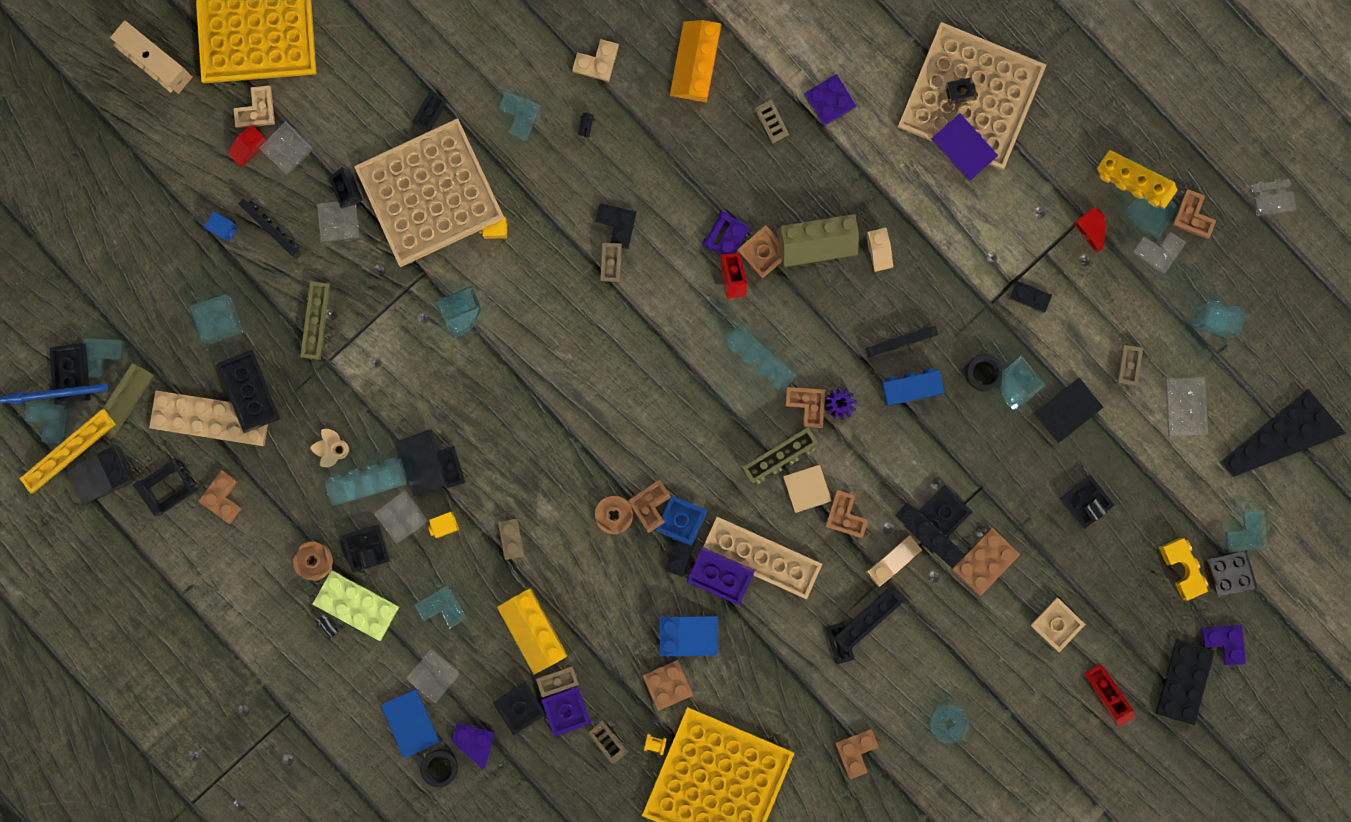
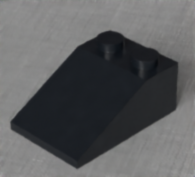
M119 446L107 448L67 471L83 506L136 481Z

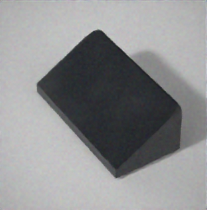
M341 167L329 177L340 208H346L363 200L350 170Z

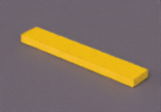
M105 409L100 410L19 479L30 494L35 493L116 424Z

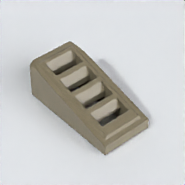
M772 100L755 108V113L772 144L789 136ZM770 108V112L762 114L763 111ZM774 115L775 118L766 122L765 119ZM778 122L779 125L769 129L768 126ZM779 129L782 130L781 133L775 136L772 135L773 132Z
M601 721L588 732L612 764H615L629 752L604 721ZM605 729V732L597 738L596 734ZM609 735L610 738L602 744L601 741ZM614 741L615 744L607 750L606 747ZM617 748H619L620 751L617 752L614 756H612L611 753L614 752Z

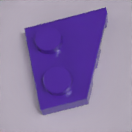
M457 722L452 743L480 768L485 769L495 732Z

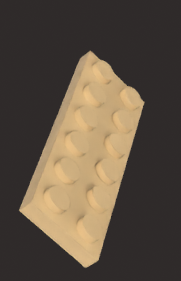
M156 391L149 428L264 446L268 424L244 434L231 402Z
M716 517L703 546L755 570L754 576L805 599L808 598L822 566L817 561L719 517Z

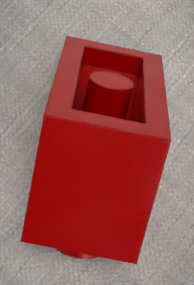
M251 124L236 138L228 154L242 167L269 142Z
M1094 207L1075 221L1073 225L1095 253H1098L1104 247L1106 220L1104 219L1105 215L1103 212Z
M740 253L721 255L722 281L726 298L745 297L748 282Z

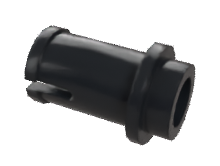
M583 113L580 116L582 120L578 135L590 138L592 123L595 121L594 115Z
M324 614L316 620L317 626H320L329 639H331L339 631L329 620L330 616L327 617Z

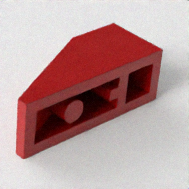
M1102 664L1085 673L1086 678L1118 728L1135 718L1134 710Z

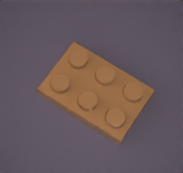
M991 528L952 570L981 596L1020 554L994 528Z

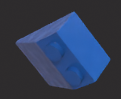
M660 616V656L718 655V616Z

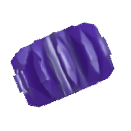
M838 387L837 394L831 390L830 394L832 397H825L830 403L824 404V407H831L827 411L828 415L833 411L835 412L833 419H836L838 414H840V419L844 420V413L847 417H851L852 415L849 410L856 411V408L851 406V404H856L857 400H850L854 393L847 396V388L842 394L841 388ZM843 399V403L846 405L838 408L836 401Z

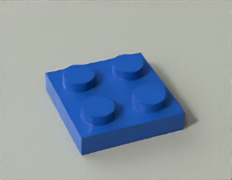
M671 496L662 516L665 523L657 527L656 531L692 546L707 514V510Z

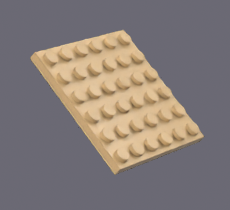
M941 22L898 128L932 141L931 138L961 113L998 154V157L989 165L1004 170L1046 64ZM970 78L971 83H974L976 88V94H974L973 99L949 105L945 89L947 82ZM958 87V88H957V92H958L960 95H965V94H966V91H965L964 88H962V87Z
M458 118L354 166L400 267L505 219Z

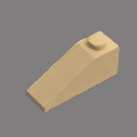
M909 535L865 572L880 587L921 552L922 549Z

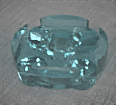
M946 704L938 706L930 717L931 733L943 743H956L963 739L968 732V718L965 712L956 705ZM951 718L954 727L946 729L944 722Z

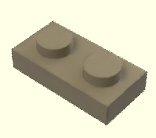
M602 243L601 281L620 282L622 244Z
M1128 345L1122 346L1118 384L1138 386L1143 348Z
M518 519L498 522L505 560L524 557Z
M573 666L536 679L542 697L579 685Z

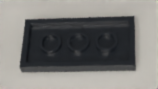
M253 350L216 364L244 434L280 420Z
M1175 640L1156 710L1157 715L1195 725L1215 650Z

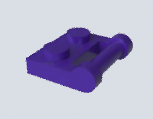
M720 211L718 214L719 218L707 239H704L701 244L719 255L736 253L750 227L727 213ZM726 221L730 225L717 246L713 242Z

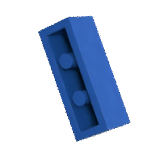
M934 368L923 370V374L916 375L915 372L904 374L902 379H897L896 376L886 378V382L881 384L886 406L945 393L940 370L934 371Z

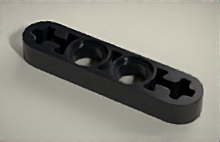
M935 325L867 347L865 350L868 358L939 334Z

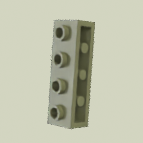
M808 427L742 467V470L751 484L756 483L759 485L767 480L765 476L772 472L775 475L783 470L782 466L789 463V465H792L800 460L798 456L805 452L808 455L815 451L816 448L814 446L818 442Z

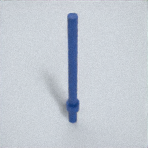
M98 384L30 393L14 392L12 395L0 396V403L14 402L19 404L28 400L108 391V385Z

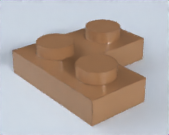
M1187 189L1172 225L1209 239L1216 220L1199 214L1205 196Z
M787 387L785 407L804 408L803 427L823 428L825 390Z
M221 470L198 502L228 524H231L242 510L240 506L227 498L238 481Z
M658 480L628 500L648 533L665 523L655 507L671 496L662 482Z
M836 490L825 527L863 538L868 520L850 514L855 495Z
M871 728L835 742L849 779L868 773L861 754L878 748Z

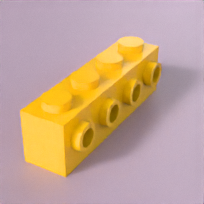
M1109 150L1097 167L1100 178L1103 181L1114 183L1122 191H1130L1138 199L1144 198L1148 200V203L1154 207L1160 206L1165 209L1177 192L1175 182Z

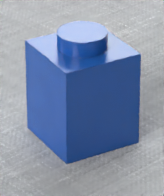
M216 212L212 213L204 227L227 242L229 239H233L237 233V225Z

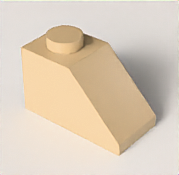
M887 228L867 232L866 239L874 272L893 268L891 244Z

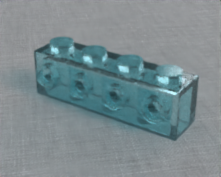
M740 325L726 339L728 343L726 346L734 353L736 351L742 355L741 359L746 364L755 366L757 368L755 371L761 377L765 378L766 376L771 380L770 384L779 391L781 389L784 391L797 376Z
M390 458L385 460L384 464L377 465V463H373L360 471L357 468L348 471V474L340 476V474L330 476L325 486L332 506L406 485L408 478L402 460Z

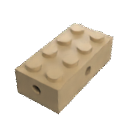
M125 20L110 37L115 42L113 44L114 47L170 93L174 90L179 94L193 78L181 65Z

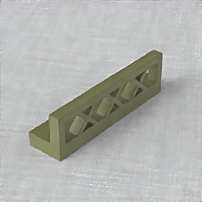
M131 364L103 408L116 424L104 434L112 440L154 377V374L137 364Z

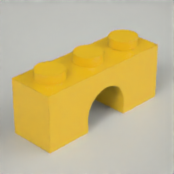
M1178 538L1159 547L1166 565H1173L1179 562L1185 568L1184 577L1174 582L1182 600L1188 601L1208 592V582L1200 574V564L1196 558H1193L1190 552L1192 547L1188 540L1185 541V538Z

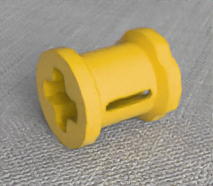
M647 734L644 751L651 750L663 755L666 738L659 739L651 737V734Z

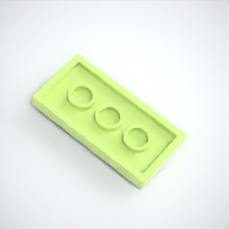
M333 570L329 573L313 602V605L379 641L382 640L399 609V606Z

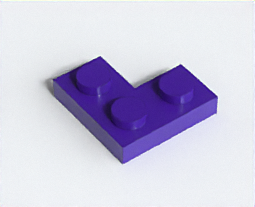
M1242 625L1202 628L1203 647L1223 646L1224 665L1246 664Z

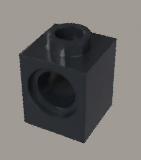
M970 78L947 82L945 86L949 105L971 101L974 94H976L975 84L971 83ZM958 87L964 88L965 91H966V94H965V95H960V94L957 92V88H958Z

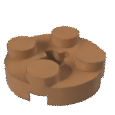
M619 496L604 498L595 509L596 523L602 531L608 534H619L626 531L633 520L631 505ZM617 510L618 520H610L611 515L609 512Z
M307 542L299 547V551L294 556V569L304 579L317 581L332 571V554L327 546L323 544ZM312 556H314V558L317 559L316 565L314 566L312 564H309V561L312 560Z

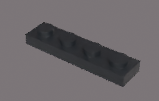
M242 199L238 203L293 258L297 259L301 255L298 251L300 247L292 239L288 242L284 238L286 233L278 226L275 229L270 224L272 220L265 213L261 215L257 211L259 207L253 201L247 202L245 199Z
M906 502L895 514L898 520L949 567L953 568L965 555L962 550L911 503Z
M889 587L838 632L833 639L847 653L903 603L902 599L892 587Z

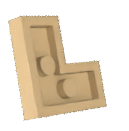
M600 39L596 57L577 52L572 71L609 82L619 44Z
M252 87V106L234 108L235 127L237 129L247 128L251 124L254 127L275 125L271 87Z

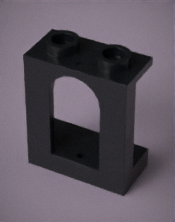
M171 458L169 459L170 462L144 480H138L133 484L154 516H161L197 491L195 480L191 476H187L184 471L186 467L181 460L177 461V459ZM178 472L185 483L184 487L162 503H159L150 488L170 474Z

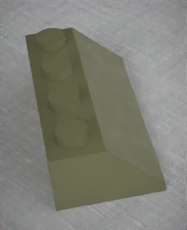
M855 214L784 225L777 229L784 267L858 255L859 231Z

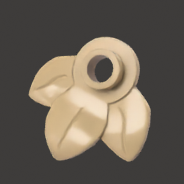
M322 429L321 435L323 440L316 442L310 448L316 455L322 457L320 461L321 467H331L336 464L338 459H343L348 455L349 446L346 442L340 440L337 432L330 429ZM339 446L343 448V451L341 453H337L336 451L337 447Z

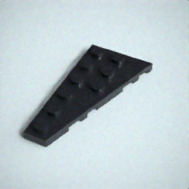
M1308 389L1219 463L1231 477H1235L1346 433Z

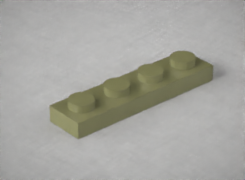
M310 281L301 358L321 360L330 284Z

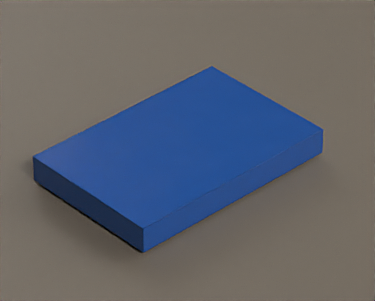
M418 689L381 705L403 758L440 743Z

